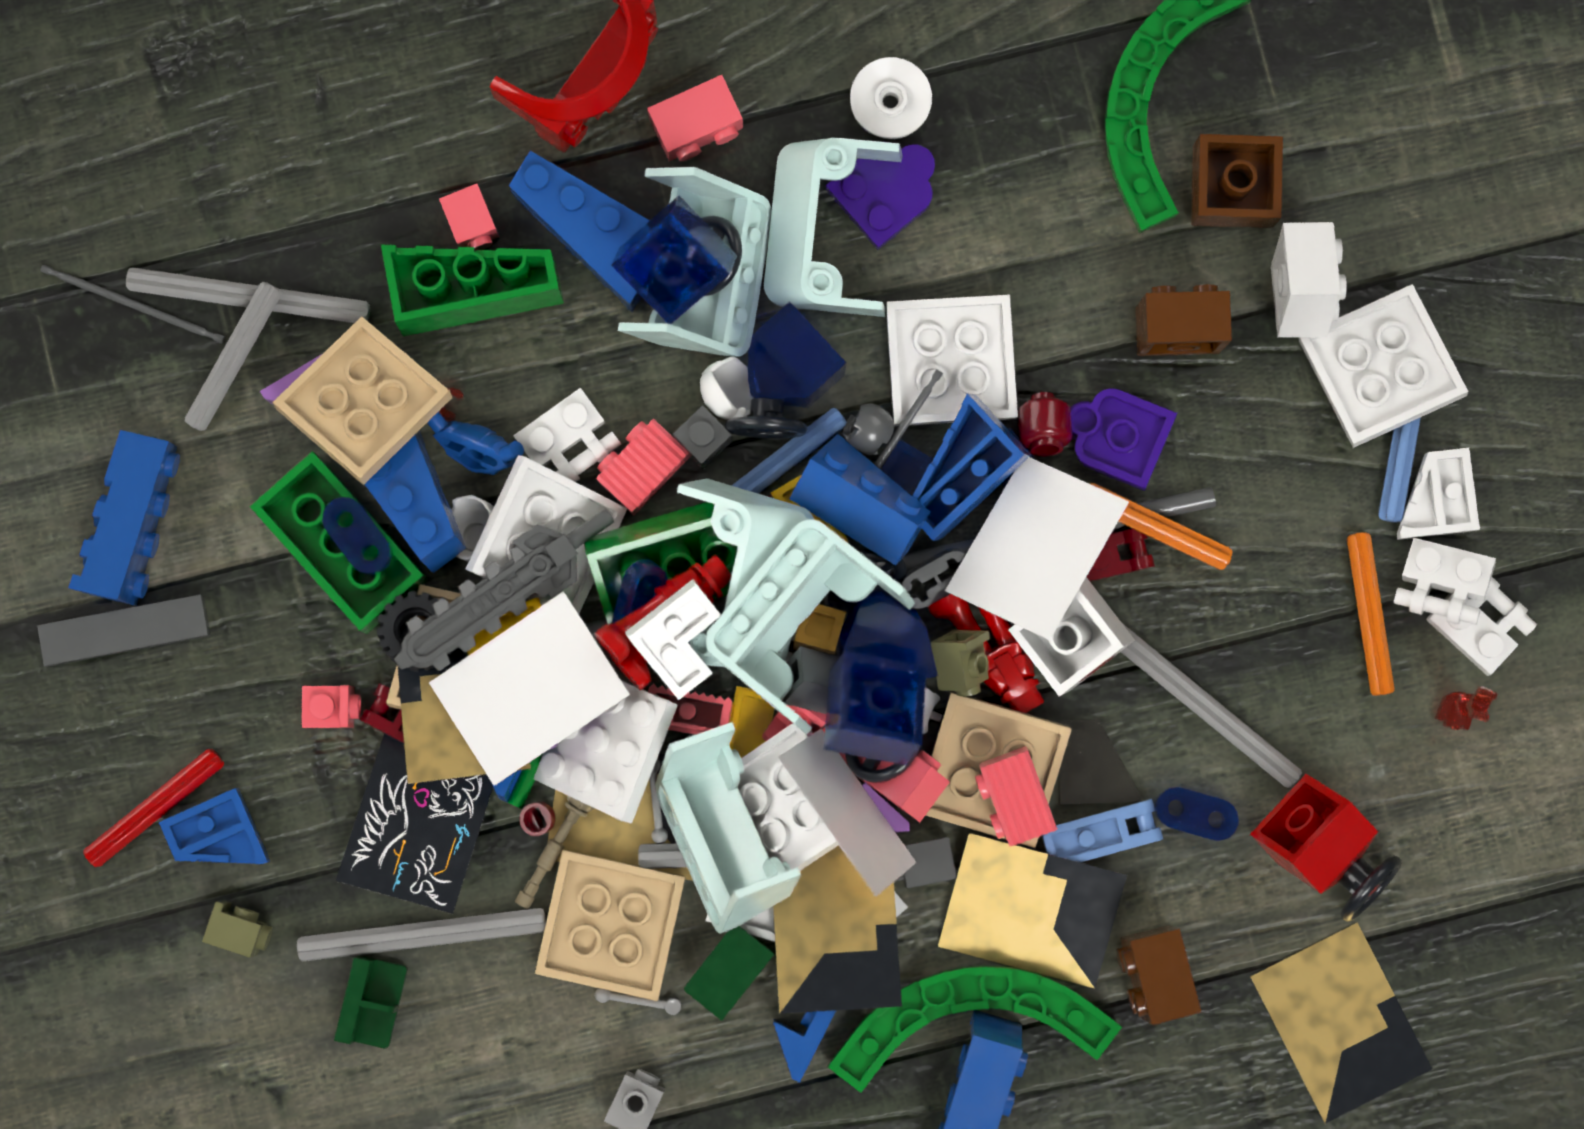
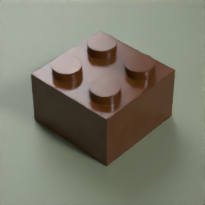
M1200 134L1193 144L1191 226L1274 228L1282 216L1283 136Z
M1212 284L1194 286L1193 292H1177L1176 286L1169 285L1152 287L1151 293H1145L1136 306L1137 356L1219 354L1232 341L1230 291H1218V285Z
M1167 925L1120 937L1122 947L1117 948L1116 952L1122 973L1130 975L1133 985L1132 989L1127 990L1133 1014H1137L1142 1020L1155 1025L1202 1012L1180 928Z

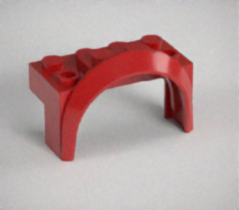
M612 0L619 5L618 9L554 99H545L528 94L498 76L494 77L489 86L493 98L534 125L537 135L562 153H565L570 145L576 147L588 130L585 124L589 118L594 117L599 120L605 111L610 114L639 78L647 61L648 46L658 32V27L655 26L657 24L654 0Z

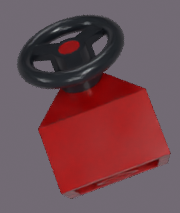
M1305 774L1250 833L1252 838L1278 865L1320 894L1337 883L1346 888L1352 896L1344 905L1341 911V918L1347 922L1357 918L1374 902L1395 877L1402 864L1400 857L1393 855L1374 870L1362 859L1378 831L1351 801L1308 774Z

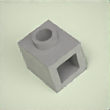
M639 1068L635 1074L627 1071L604 1122L619 1129H647L665 1091V1088L658 1085L660 1078Z

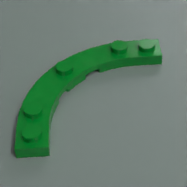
M1165 0L1134 33L1120 58L1108 93L1105 114V139L1113 178L1139 233L1147 231L1178 215V211L1157 170L1149 143L1147 125L1148 104L1159 71L1175 48L1190 34L1205 24L1250 3L1251 0Z
M1003 966L960 967L932 974L901 988L902 1007L874 1008L851 1033L827 1067L862 1093L887 1058L910 1035L937 1018L969 1010L1003 1009L1037 1019L1063 1034L1095 1060L1100 1058L1122 1026L1069 987L1048 977L1026 970Z

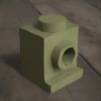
M952 630L931 642L938 690L955 691L957 696H971L981 692L980 683L989 679V663L983 642L990 639L989 631Z
M225 900L216 901L202 942L249 958L258 956L259 950L265 951L273 933V927L268 926V923L258 920L260 913L239 906H235L234 912L229 911L231 902Z

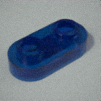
M348 497L332 500L325 507L322 517L323 525L328 534L355 569L365 574L382 572L387 568L392 558V548L389 541L357 501ZM343 513H351L353 515V523L349 527H341L339 524L340 516ZM369 546H376L378 549V556L373 561H367L364 557V551Z
M648 559L638 560L626 570L613 615V623L648 603L656 595L654 588L666 585L668 580L667 574L654 561ZM645 576L644 580L639 583L640 579Z
M1172 787L1161 792L1155 802L1157 819L1164 826L1209 840L1221 841L1231 837L1238 827L1239 817L1235 807L1228 801L1181 787ZM1173 800H1177L1182 804V812L1178 816H1173L1168 811V805ZM1215 811L1222 816V823L1217 828L1212 827L1208 822L1209 815Z

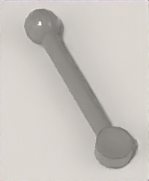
M657 759L649 778L655 826L651 837L655 843H664L668 838V833L663 828L661 806L655 787L657 771L660 769V761Z
M597 988L595 991V999L600 1003L613 1000L665 1009L670 1015H676L681 1010L680 1001L674 997L667 999V1001H654L610 992Z

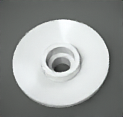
M881 58L869 63L858 73L852 84L850 104L855 119L866 131L877 137L896 139L910 135L925 122L931 109L932 92L928 79L916 65L900 58ZM886 96H894L898 100V105L894 108H887L883 104V99Z

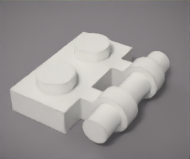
M581 388L513 435L523 445L525 453L531 460L543 466L553 462L558 469L556 473L574 482L580 480L578 475L596 462L600 464L610 452L621 445L612 431L600 440L595 437L593 431L605 424V421ZM583 440L588 449L568 462L563 453Z
M1413 538L1403 570L1402 580L1417 585L1414 591L1398 587L1394 604L1409 607V612L1420 615L1425 611L1444 616L1447 622L1459 625L1460 621L1477 625L1481 609L1466 605L1467 598L1485 601L1495 568L1496 558ZM1433 588L1453 593L1454 595L1451 601L1429 596L1430 589Z
M1493 577L1491 578L1485 601L1487 600L1503 615L1496 623L1483 611H1480L1477 625L1460 621L1459 625L1447 622L1446 617L1433 613L1426 619L1487 676L1492 675L1518 646L1506 633L1513 626H1516L1527 636L1537 626V623L1526 614L1528 609L1519 601L1514 603L1499 589L1500 584ZM1450 593L1445 600L1451 601L1454 594ZM1467 598L1466 605L1479 608L1484 602Z

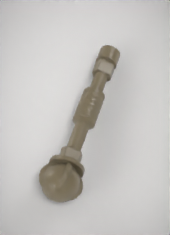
M567 795L568 802L565 803V806L569 810L565 815V819L554 839H549L536 862L538 867L533 876L515 899L517 904L526 909L530 908L543 877L547 871L552 870L564 849L563 842L572 826L576 824L580 816L587 817L588 813L586 812L592 811L593 807Z

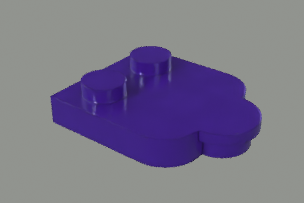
M913 144L903 147L901 149L902 162L858 158L853 172L848 177L837 181L832 180L825 186L827 192L877 250L924 213L931 203L932 187L928 180L933 175L935 161L931 152L921 145Z
M1112 388L1099 392L1092 403L1083 401L1070 407L1072 439L1076 441L1075 453L1079 462L1089 469L1145 491L1176 420L1177 413Z

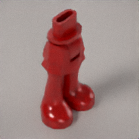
M716 555L711 557L702 566L695 563L689 570L667 580L666 585L654 588L656 595L648 603L617 622L602 626L594 635L600 645L610 654V658L622 673L641 691L651 681L647 660L629 640L625 632L692 579L713 604L714 597L712 594L718 599L723 596L721 589L731 581L732 575Z
M949 594L927 606L935 618L948 619L957 630H981L969 608L968 602L953 594ZM977 606L998 643V646L992 649L988 641L983 642L984 651L989 663V679L985 680L984 683L997 695H1003L1000 701L1002 704L1008 703L1010 709L1027 713L1043 704L1045 701L1036 687L1040 682L1037 678H1033L1035 673L1032 660L1010 633L1009 629L1011 626L1009 622Z

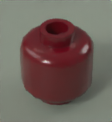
M1036 393L1031 396V400L1023 403L1018 409L1019 439L1021 444L1030 450L1033 455L1042 457L1057 455L1072 440L1073 433L1069 404L1062 399L1055 398L1053 393Z

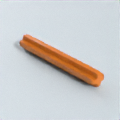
M1090 483L1097 488L1129 501L1118 521L1119 523L1218 570H1224L1230 563L1233 552L1230 547L1096 483Z
M1366 532L1355 533L1347 537L1370 692L1375 696L1391 694L1395 688L1371 535Z

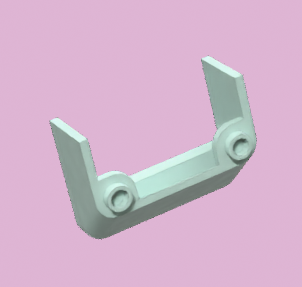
M827 138L793 142L786 145L780 151L777 159L764 279L765 293L774 304L788 308L885 317L886 308L883 302L842 298L843 280L837 268L829 263L811 260L820 179L837 181L848 177L855 168L857 158L902 162V151L899 143Z
M696 167L646 168L645 177L672 187L669 208L676 223L688 228L693 222L706 216H720L729 220L739 232L742 242V258L736 275L721 291L709 296H696L687 292L678 284L675 306L670 304L658 305L652 311L649 323L619 322L618 331L662 346L722 356L744 355L752 341L769 241L772 213L769 201L763 195ZM713 228L706 229L700 232L699 235L709 238ZM726 235L718 249V262L722 270L725 269L730 255V245ZM690 266L686 267L688 275L694 282L699 284L712 282L707 270Z
M708 478L679 484L677 493L714 503L712 527L715 534L722 541L738 546L724 611L790 531L804 520H814L812 514L801 506ZM711 623L688 641V643L706 665L725 667L710 654L706 645L707 633L714 624ZM791 638L777 654L784 661L788 655Z
M804 520L790 531L711 626L707 633L706 645L708 651L715 659L805 734H808L812 727L781 701L792 687L793 672L790 666L777 654L797 631L798 625L813 612L830 590L845 601L857 602L866 598L878 584L909 610L915 602L904 587L823 523L817 520Z
M732 722L669 744L655 784L660 806L711 923L718 933L736 928L788 898L801 876L798 867L791 870L787 862L781 863L775 856L769 858L738 789L740 774L744 772L743 762L736 749L731 750L729 746L735 732Z

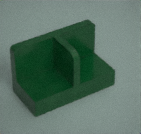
M742 927L733 928L725 934L714 950L708 955L684 986V991L722 1021L774 956L775 952L764 943H760Z
M365 956L354 957L334 1041L349 1045L358 1042L383 1049L390 1046L408 972L406 966Z

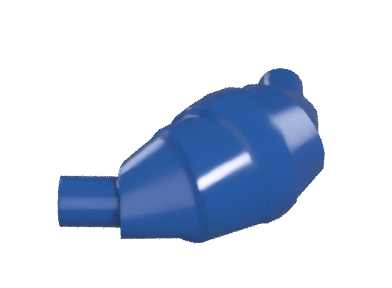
M439 411L427 422L435 432L433 437L444 448L446 454L471 472L497 475L500 471L512 467L518 455L522 456L524 453L523 445L518 441L508 444L495 431L481 425H472L458 421L447 422Z

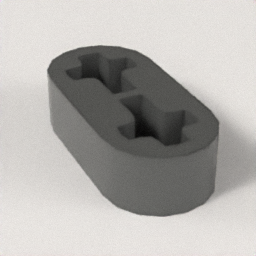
M959 548L946 549L906 572V576L900 585L907 592L912 589L910 582L913 579L918 578L921 583L933 577L935 579L933 583L924 588L926 593L924 597L919 598L916 594L910 595L915 602L913 608L930 606L950 594L945 589L954 575L949 573L940 579L938 575L949 568L946 561L950 558L961 562L967 554L965 551Z

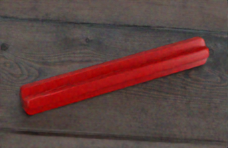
M213 749L204 751L87 846L83 854L88 862L94 867L102 866L224 766V762L219 754Z

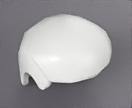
M733 356L709 365L703 371L700 378V392L704 403L718 418L729 420L736 417H746L751 414V399L761 398L756 378L743 362Z
M474 495L453 499V507L451 509L466 545V549L456 557L469 562L494 508L490 503Z

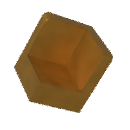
M818 604L813 612L798 625L793 649L798 650L801 646L834 655L846 612Z

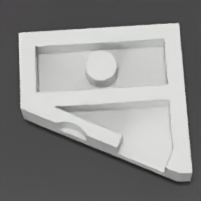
M1469 448L1435 451L1424 454L1404 511L1403 520L1397 531V540L1480 530Z

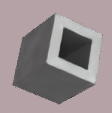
M703 405L673 433V437L690 453L691 458L702 469L732 442V435Z
M800 646L786 662L793 672V684L790 691L783 698L784 704L829 714L846 697L849 691L850 680L846 675L844 657Z
M949 837L904 845L917 862L896 880H904L906 888L957 879Z

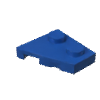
M234 788L159 822L175 861L266 864L270 862L239 788Z

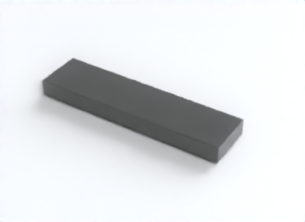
M202 594L37 625L43 663L46 667L211 636L204 595Z

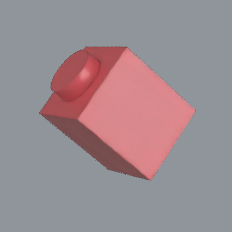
M478 184L439 198L459 247H474L475 250H485L493 245L492 240L498 238L499 234Z

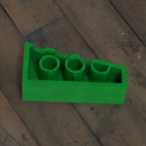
M381 245L394 320L403 337L564 304L557 265L552 251L548 249L497 248L494 251L475 250L474 247L434 249L433 246L397 248L396 245Z

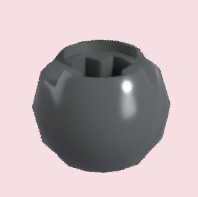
M873 403L861 404L857 414L849 416L843 430V436L861 454L875 455L878 454L877 450L882 443L887 444L894 431V421L890 413L882 406Z

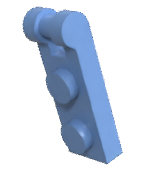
M1148 799L1057 824L1056 831L1041 835L1046 854L1076 862H1084L1162 840L1161 828L1155 826L1152 812L1155 811L1153 800ZM1136 817L1140 832L1129 835L1125 819Z

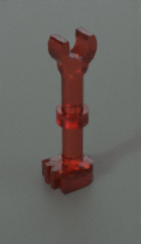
M1482 686L1476 690L1475 694H1466L1459 691L1449 693L1441 700L1434 719L1444 721L1442 726L1451 727L1452 730L1462 729L1468 731L1473 718L1482 722L1489 720L1488 709L1491 702L1497 698L1498 693Z

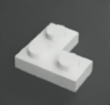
M692 579L625 633L670 690L680 699L712 674L709 667L688 641L721 615Z

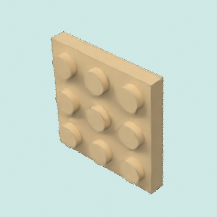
M361 317L272 403L277 411L364 485L452 399V395L444 385Z
M951 691L931 757L941 764L938 772L950 783L927 812L926 816L997 837L989 816L997 813L991 797L983 800L975 776L982 774L979 763L1027 746L1049 804L1072 728L973 697L957 696L956 692ZM1038 837L1020 844L1035 848Z
M562 850L535 974L658 1001L686 877Z

